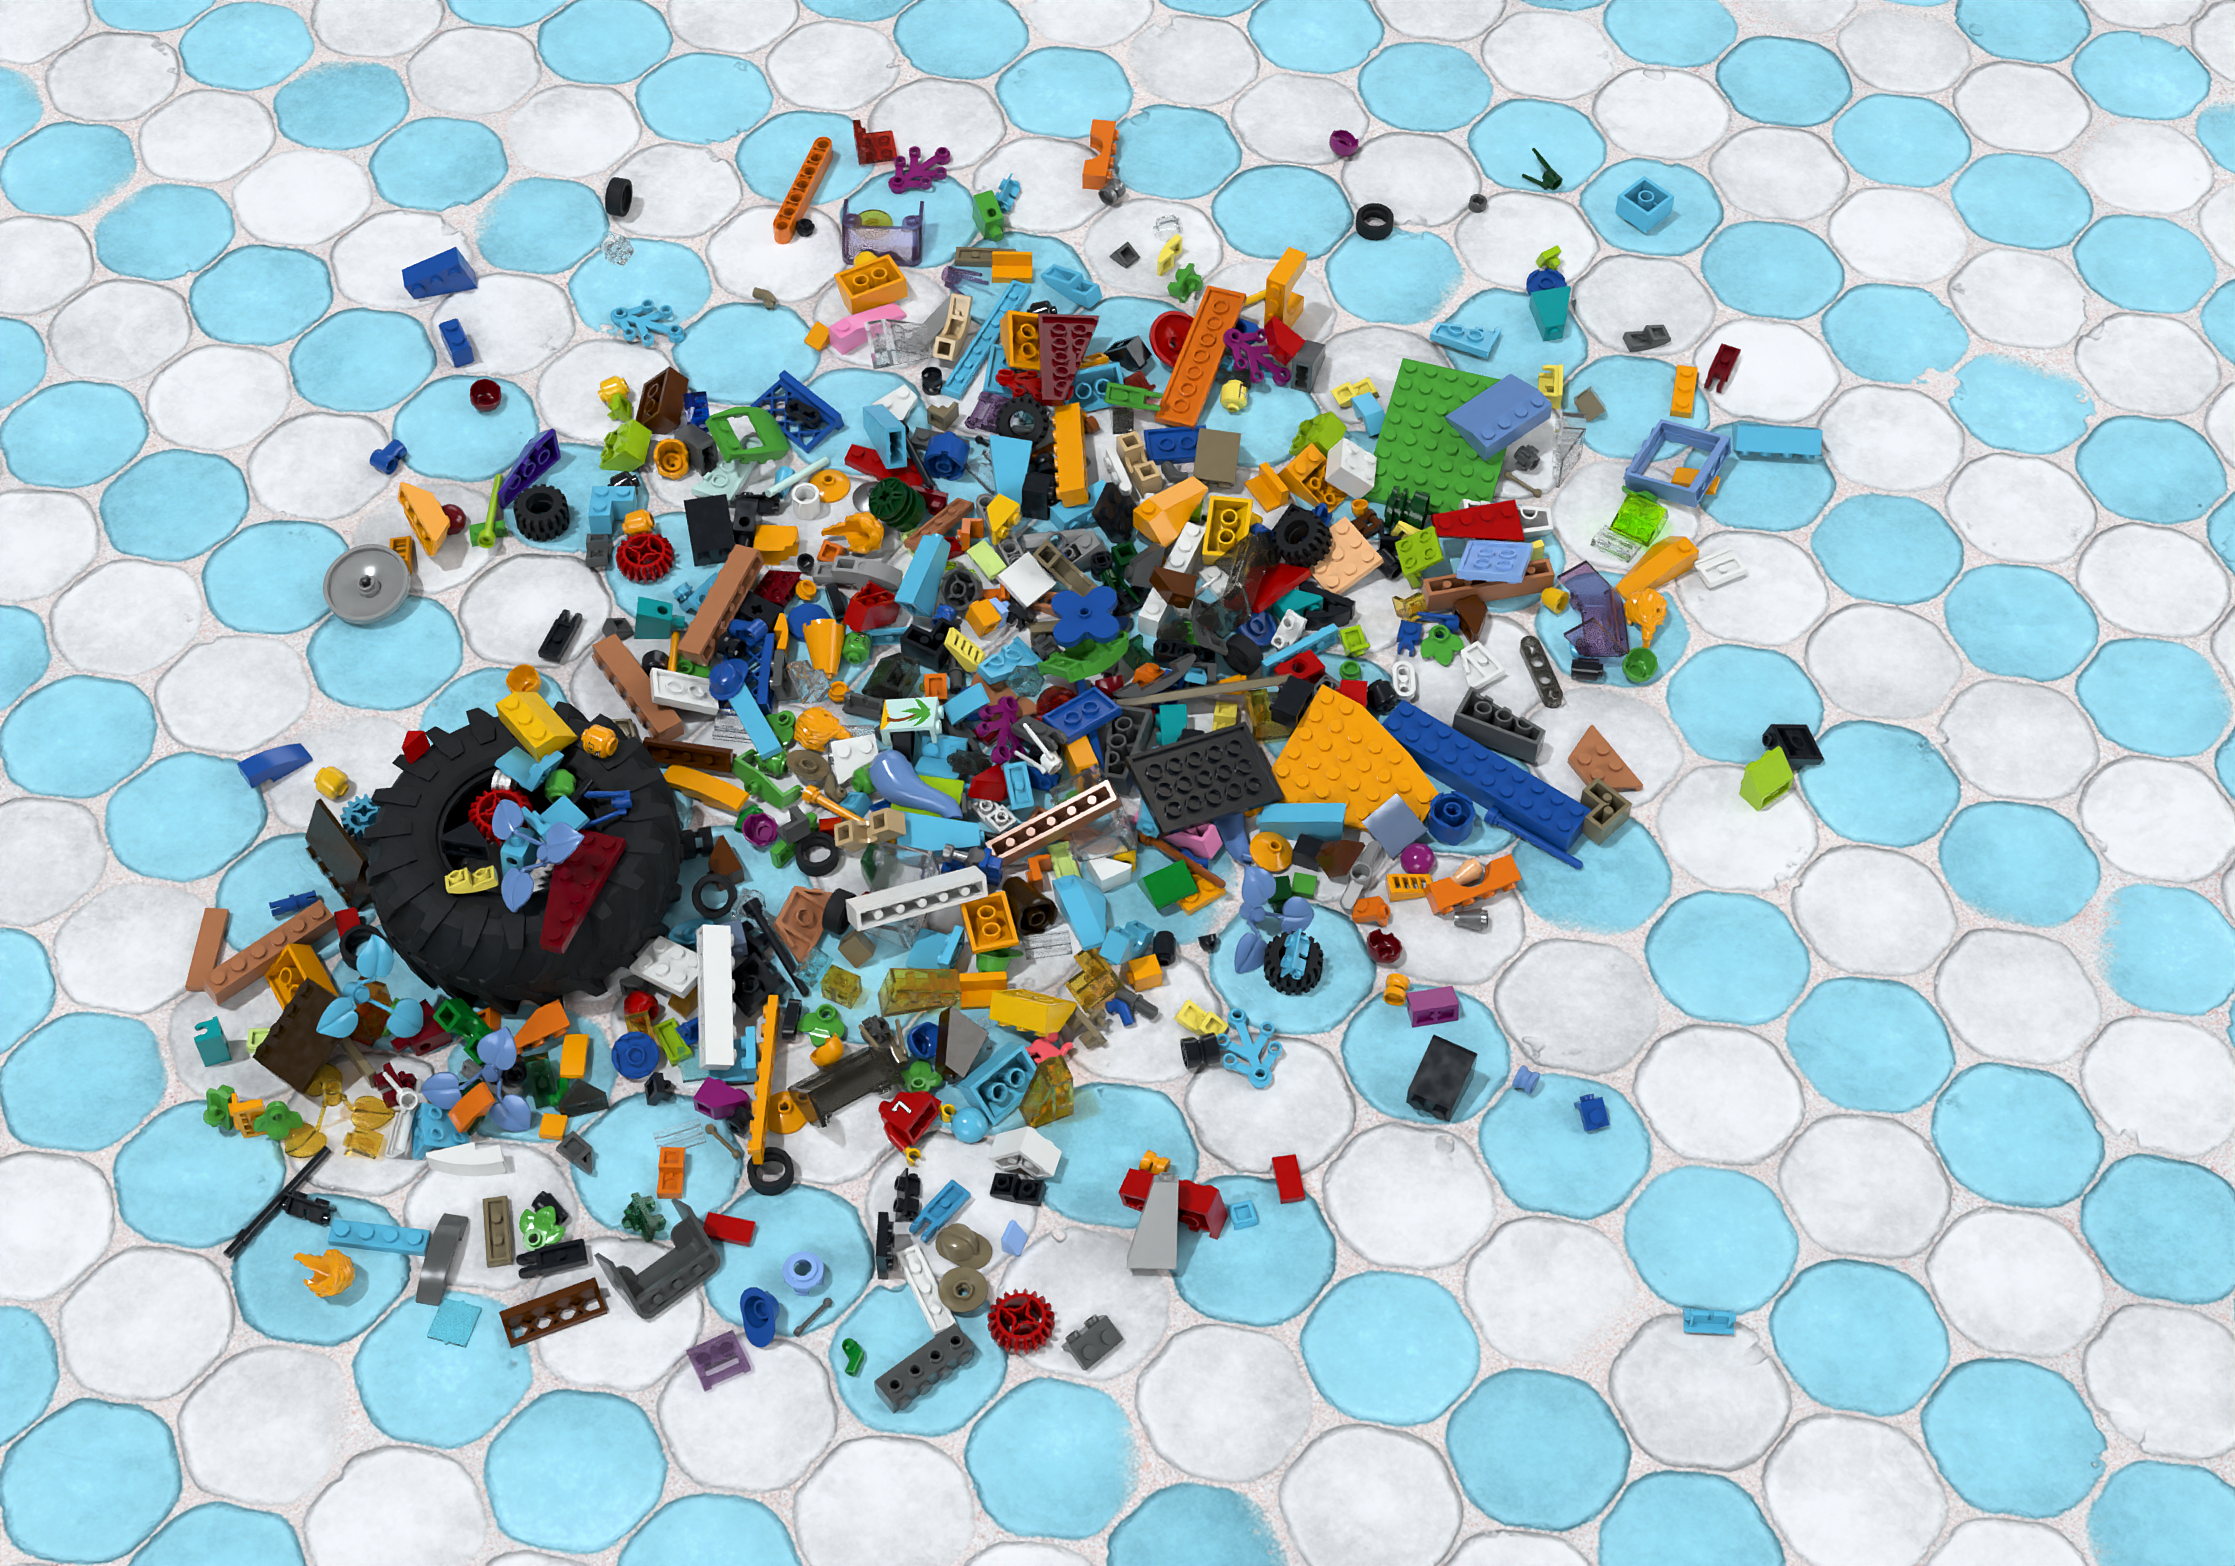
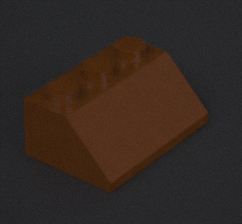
M669 366L644 383L636 421L651 430L652 434L666 435L672 430H676L681 423L680 417L684 409V399L688 392L687 385L689 379Z

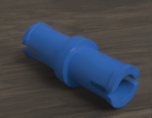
M312 890L311 892L296 896L291 894L289 898L269 902L270 909H273L271 913L274 917L290 911L294 913L299 912L298 909L311 906L318 899L315 890Z

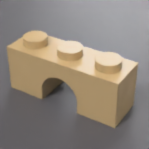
M1133 431L1117 436L1116 452L1140 496L1143 498L1146 493L1155 494L1161 492V473L1153 460L1147 462L1144 444L1138 433Z
M884 808L869 813V821L850 819L835 824V847L854 852L906 835L905 813L891 808Z

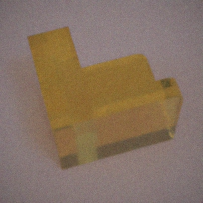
M1420 592L1405 600L1398 596L1392 597L1396 615L1409 622L1422 617L1418 616L1417 612H1428L1424 595Z

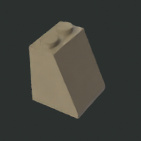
M1199 428L1193 476L1205 486H1209L1210 483L1217 484V487L1221 489H1229L1230 486L1234 487L1241 433Z

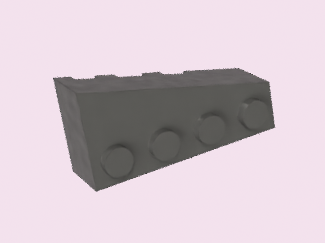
M1117 704L1122 708V714L1108 722L1104 779L1113 785L1117 794L1129 796L1134 780L1124 760L1126 756L1146 751L1154 729L1152 710Z

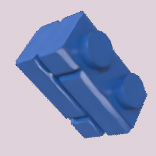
M455 318L440 323L441 338L454 367L458 368L473 363L472 348L459 320Z

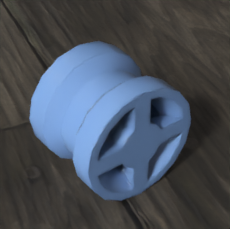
M1522 1065L1513 1080L1512 1086L1522 1088L1525 1093L1530 1095L1539 1081L1540 1073L1531 1072L1528 1070V1067Z

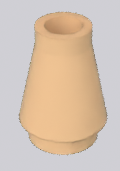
M1466 859L1450 878L1463 886L1480 878L1483 868L1476 859Z

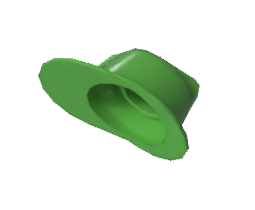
M1015 949L977 953L976 967L978 973L1006 971L1012 958L1021 957L1024 954L1022 951Z

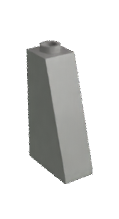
M1161 1172L1159 1175L1153 1176L1127 1254V1268L1176 1269L1179 1176H1174L1170 1172Z

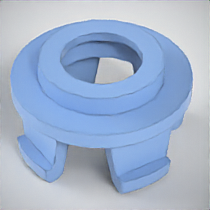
M801 1251L792 1254L784 1262L782 1268L784 1281L794 1288L796 1295L807 1296L810 1288L817 1284L822 1285L824 1268L821 1259L817 1255ZM797 1263L812 1266L810 1273L805 1276L797 1275L793 1268Z

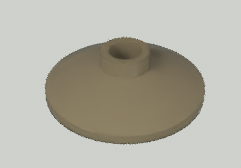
M794 750L787 755V767L794 774L802 778L820 780L824 779L830 772L829 763L815 752Z
M962 1266L949 1270L943 1275L938 1285V1295L943 1305L949 1310L958 1313L976 1310L984 1303L988 1294V1284L985 1277L978 1270L971 1267ZM962 1291H965V1292L968 1293V1294L965 1295V1296L959 1295V1293L962 1292Z

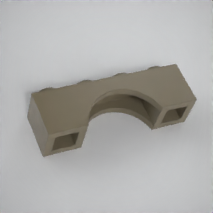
M1047 539L1032 554L1038 562L1070 591L1085 597L1091 590L1098 587Z

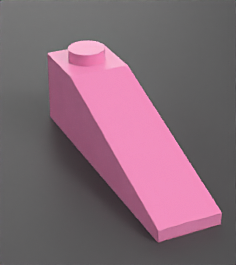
M893 302L845 317L828 327L830 345L843 356L907 317V315Z
M1138 811L1130 820L1134 825L1137 824ZM1208 823L1165 837H1161L1160 833L1158 834L1159 838L1179 848L1186 847L1193 855L1208 858L1209 860L1213 858L1223 844L1216 826Z

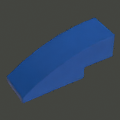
M298 743L260 752L237 763L240 774L249 786L254 788L268 779H271L274 783L311 762L313 759L303 745Z

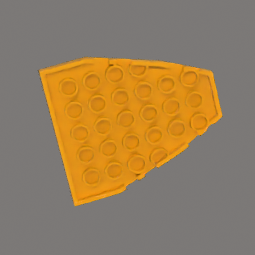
M1323 684L1271 768V772L1284 795L1283 800L1276 803H1345L1344 827L1362 831H1369L1362 821L1396 793L1422 823L1429 814L1431 801L1439 794L1413 757L1361 704Z

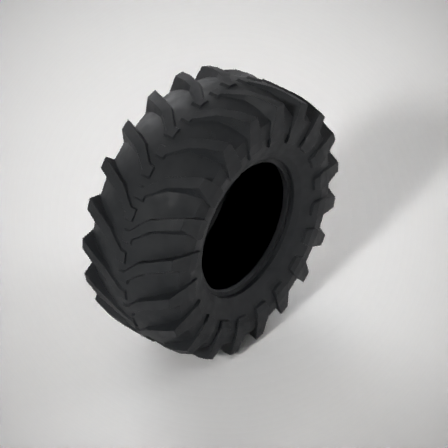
M558 701L553 708L557 715L578 737V740L559 751L564 757L557 769L567 770L576 778L575 791L584 779L589 777L594 783L588 791L630 790L632 797V808L626 809V815H619L584 829L624 838L627 846L564 954L543 950L539 944L550 886L532 892L529 900L516 913L510 911L500 893L483 890L473 893L453 894L448 893L446 890L445 876L455 870H459L465 857L442 853L441 835L469 822V810H471V803L476 802V796L483 797L484 791L492 792L491 783L493 775L499 769L494 765L496 760L516 746L533 757L500 721L499 716L493 717L480 708H474L466 711L469 725L450 734L436 726L425 732L433 743L430 748L413 764H409L405 755L400 754L392 763L403 770V772L398 776L391 788L375 789L371 800L380 807L375 824L365 827L363 838L365 846L370 847L369 867L365 872L368 886L372 887L370 894L381 926L393 948L406 962L410 970L431 989L438 984L448 996L453 999L462 998L470 1007L480 997L492 1008L503 1014L516 1015L521 1000H530L542 1007L559 999L564 1009L563 994L582 990L589 995L598 997L608 992L602 980L620 967L630 970V966L638 959L635 954L639 952L650 938H658L659 936L665 938L670 928L661 921L670 903L680 901L682 886L677 881L680 873V864L684 859V846L680 844L682 834L676 804L667 780L644 745L636 736L628 739L621 728L601 713L589 722L578 709L569 703ZM597 724L613 730L618 739L615 752L606 758H599L585 752L583 742L581 741L585 729H589ZM517 782L515 792L520 790L523 796H527L533 811L535 810L539 815L553 805L544 795L545 782L532 792L524 789ZM583 796L576 804L589 818V822L618 810L617 808H612L611 798H585Z

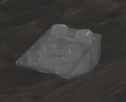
M880 319L864 323L874 369L934 358L927 324L891 319Z
M1561 412L1560 419L1555 421V433L1557 434H1553L1552 447L1556 450H1553L1552 463L1556 466H1553L1552 479H1556V488L1560 487L1581 458L1586 432V413Z

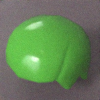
M1644 647L1631 649L1622 662L1623 673L1629 680L1637 683L1648 681L1658 667L1657 657L1651 650Z

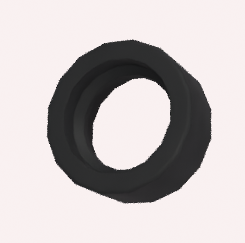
M613 177L610 180L605 195V209L609 215L620 217L627 215L633 194L632 183L629 179Z
M1370 203L1359 208L1356 213V231L1365 239L1375 241L1388 237L1393 230L1394 221L1391 209L1379 203ZM1379 218L1386 223L1380 226H1371L1366 224L1364 220Z
M1237 633L1225 642L1228 654L1226 656L1222 655V657L1232 670L1238 674L1250 676L1261 666V661L1264 660L1263 654L1257 644L1249 637Z
M915 731L893 732L892 750L901 752L911 763L914 755Z
M811 832V834L801 838L796 843V864L800 871L806 875L814 877L824 876L836 868L839 861L838 847H835V840L829 834ZM815 846H822L830 850V856L821 862L808 861L804 858L803 854L807 849Z
M711 873L699 879L691 893L695 909L702 916L708 918H720L726 915L735 906L737 900V889L733 881L720 873ZM710 882L722 884L728 892L726 904L719 909L708 908L701 899L702 889Z
M836 889L830 896L824 909L822 928L838 935L844 934L851 924L847 917L846 899L857 896L844 889Z
M361 924L353 926L342 935L339 948L343 961L348 967L357 970L356 962L358 956L349 953V948L353 943L362 939H370L372 934L384 940L382 933L377 928Z
M766 1147L763 1163L777 1161L783 1164L785 1167L784 1175L778 1180L771 1182L759 1179L756 1171L760 1165L753 1164L752 1156L748 1161L747 1174L750 1185L756 1192L762 1195L774 1196L783 1193L790 1187L794 1179V1167L792 1159L786 1151L778 1147Z

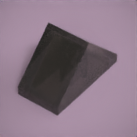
M1109 408L1113 435L1133 432V408Z
M579 1078L576 1079L558 1103L560 1114L567 1115L568 1118L610 1109L606 1092Z

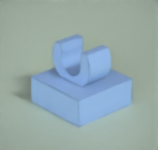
M996 597L989 599L1002 618L997 629L1005 626L1006 619L1010 615L1007 609L1010 603L1008 601L1001 603Z

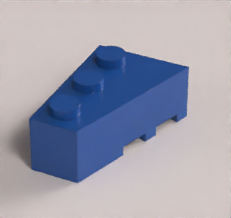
M457 247L402 269L404 287L413 299L478 288L475 271Z

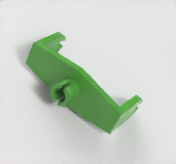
M750 749L734 758L732 772L744 783V789L749 795L755 794L781 810L798 800L803 794L801 792L803 788L800 785H796L783 793L763 772L751 766L755 761V754H757L754 749Z

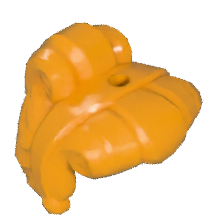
M669 438L663 439L656 445L653 456L658 474L672 480L682 478L689 470L690 454L686 444L682 441Z

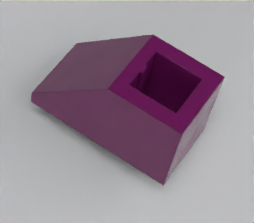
M709 1076L693 1097L695 1110L714 1120L733 1116L734 1110L738 1106L748 1111L751 1109L749 1095L744 1090L734 1089L723 1080H715Z

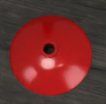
M1167 311L1159 315L1152 323L1149 332L1150 344L1155 355L1160 361L1171 368L1175 367L1194 320L1190 315L1180 311Z

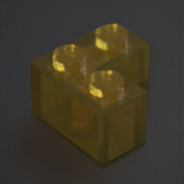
M1266 688L1244 692V711L1248 727L1256 742L1289 738L1293 734L1294 729L1271 721L1270 701Z
M1097 948L1087 951L1081 950L1073 956L1083 970L1064 983L1085 1013H1087L1089 1008H1094L1123 986V983L1103 956L1099 955Z

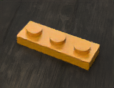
M1677 365L1670 416L1691 419L1697 367Z

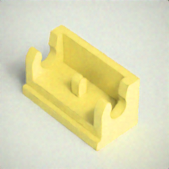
M1559 364V366L1544 365L1542 370L1551 372L1539 373L1538 390L1552 403V409H1560L1563 392V364Z

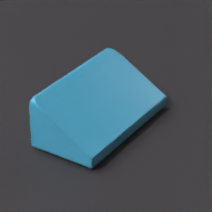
M908 627L867 630V634L870 638L871 646L900 644V638Z

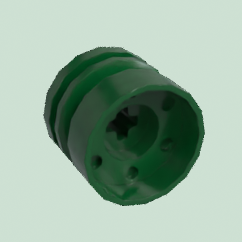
M888 477L880 481L873 488L869 496L868 506L870 512L889 527L898 532H907L915 528L922 520L926 509V502L918 491L909 487L899 478Z
M1394 486L1385 507V529L1391 530L1393 522H1396V526L1400 520L1423 530L1429 508L1430 493L1416 490L1413 498L1409 499L1408 488H1404L1400 497V487Z

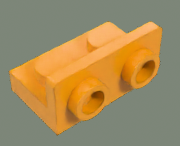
M232 1093V1102L228 1103L230 1116L234 1119L236 1130L241 1131L244 1139L267 1134V1131L256 1132L253 1128L254 1120L264 1114L266 1110L262 1098L240 1103L237 1093Z

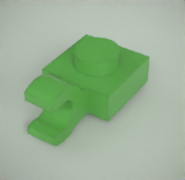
M504 520L494 523L493 532L496 537L508 536ZM485 522L469 525L472 547L479 546L477 543L478 534L484 529Z

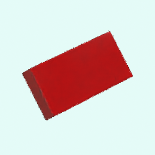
M1296 1154L1272 1157L1271 1162L1280 1203L1305 1201Z
M708 1212L703 1229L709 1239L749 1247L756 1228V1222Z

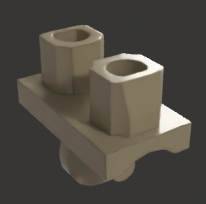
M1076 1006L1073 1011L1074 1013L1066 1021L1068 1027L1076 1033L1084 1025L1086 1026L1087 1030L1078 1038L1087 1049L1098 1042L1101 1045L1105 1044L1107 1040L1095 1027L1099 1025L1101 1028H1104L1107 1025L1104 1021L1107 1015L1104 1009L1095 1011L1093 1007L1089 1008L1087 1012L1090 1016L1087 1018L1080 1008Z

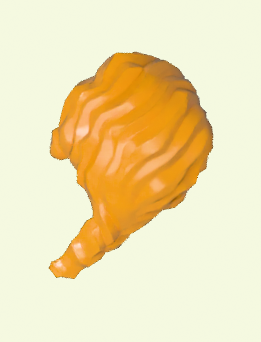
M865 511L846 516L845 522H838L829 528H823L821 535H843L850 544V547L847 548L848 551L868 555L871 551L881 548L884 528L881 522L878 521V518Z
M1652 588L1640 589L1629 593L1628 600L1623 605L1627 624L1631 626L1632 622L1641 625L1643 640L1641 647L1647 649L1650 647V641L1653 639L1656 626L1663 625L1667 614V602L1664 596Z
M823 707L808 708L799 715L795 723L794 739L800 742L803 748L824 752L826 750L824 747L825 743L834 737L839 740L854 738L850 732L846 731L844 726L839 725V719Z
M337 1249L326 1250L323 1257L320 1255L314 1256L311 1253L305 1255L301 1252L294 1255L295 1261L299 1260L304 1266L314 1270L313 1278L311 1280L304 1279L303 1282L318 1297L338 1295L350 1287L355 1279V1268L351 1258Z

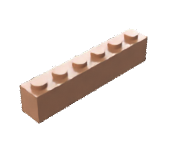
M736 544L732 552L729 553L726 563L719 571L717 579L708 591V595L699 606L695 618L689 624L686 634L679 642L677 650L684 660L707 667L716 651L718 638L723 633H726L730 622L735 617L765 563L758 549Z
M1549 558L1529 561L1522 583L1510 584L1501 581L1487 582L1485 580L1466 581L1458 579L1457 574L1423 579L1421 596L1426 611L1430 612L1453 608V603L1476 594L1484 602L1543 592L1546 588L1553 587L1555 573Z
M616 634L592 645L594 652L592 659L597 667L601 666L603 668L606 679L608 681L612 680L617 694L624 696L627 707L636 712L639 723L641 725L645 724L650 737L674 740L684 734L682 720L671 706L652 703L650 678Z
M1105 780L986 842L987 848L992 849V856L1003 859V868L1123 805L1113 785L1108 780Z
M318 900L202 976L205 992L219 1006L264 976L288 943L311 945L335 929L333 914L321 900Z

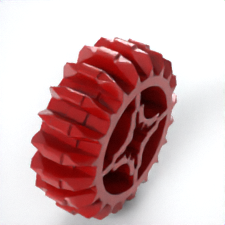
M643 531L642 534L638 535L635 532L633 537L627 535V541L621 540V546L617 547L615 556L617 568L621 571L623 577L627 576L629 581L635 579L637 584L641 580L645 584H647L648 580L655 582L657 577L663 579L664 574H669V568H673V547L667 538H663L661 533L655 535L653 531L649 534Z
M503 785L500 790H496L493 787L492 792L484 791L483 797L476 796V802L471 803V810H469L468 814L469 819L489 845L496 842L500 847L501 843L506 841L496 837L492 830V818L501 800H511L518 804L520 808L525 806L532 813L533 808L527 796H523L520 790L515 792L513 787L505 790ZM523 821V824L520 827L530 829L528 825Z
M1015 1288L1013 1295L1005 1291L1004 1299L997 1297L996 1305H991V1313L987 1316L989 1321L987 1326L988 1331L991 1332V1339L997 1340L998 1347L1005 1345L1006 1352L1013 1348L1016 1355L1019 1354L1020 1350H1024L1027 1355L1029 1348L1037 1352L1039 1349L1038 1344L1045 1346L1047 1343L1046 1338L1052 1337L1051 1330L1055 1328V1322L1053 1321L1055 1314L1051 1311V1304L1046 1303L1044 1295L1037 1298L1036 1291L1028 1294L1026 1288L1023 1290V1293H1018V1290ZM1032 1310L1039 1315L1041 1323L1031 1316ZM1002 1320L1006 1321L1007 1325L1011 1327V1333L1003 1328Z

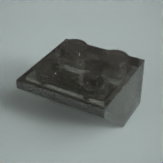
M900 652L881 658L863 687L862 694L885 700L908 698L921 676L919 659Z

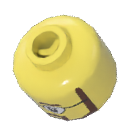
M1229 380L1221 388V405L1229 412H1238L1240 409H1243L1247 404V387L1239 380Z

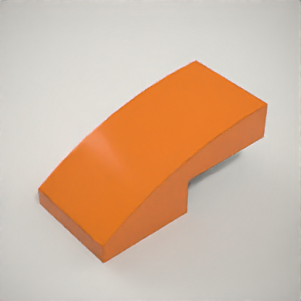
M481 1082L455 1104L448 1113V1116L459 1133L467 1132L476 1118L485 1116L496 1100L486 1083Z
M661 1147L658 1165L657 1198L682 1199L685 1147Z

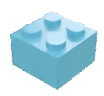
M1643 176L1618 195L1615 213L1646 233L1671 214L1674 196Z

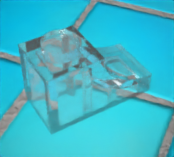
M808 660L794 661L787 664L786 669L802 704L821 702L832 688L824 669L815 670Z
M743 887L731 908L733 921L741 919L742 923L748 920L753 924L755 930L762 932L756 920L751 918L750 915L747 916L742 908L747 901L758 897L763 905L762 914L776 935L777 932L772 926L776 916H773L766 910L765 896L757 890Z

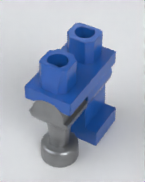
M945 844L942 853V861L944 862L941 867V874L976 866L986 875L987 884L999 887L1003 876V871H1001L1003 859L992 856V849L985 847L983 851L978 849V847H973L969 852L955 850V846L952 844Z

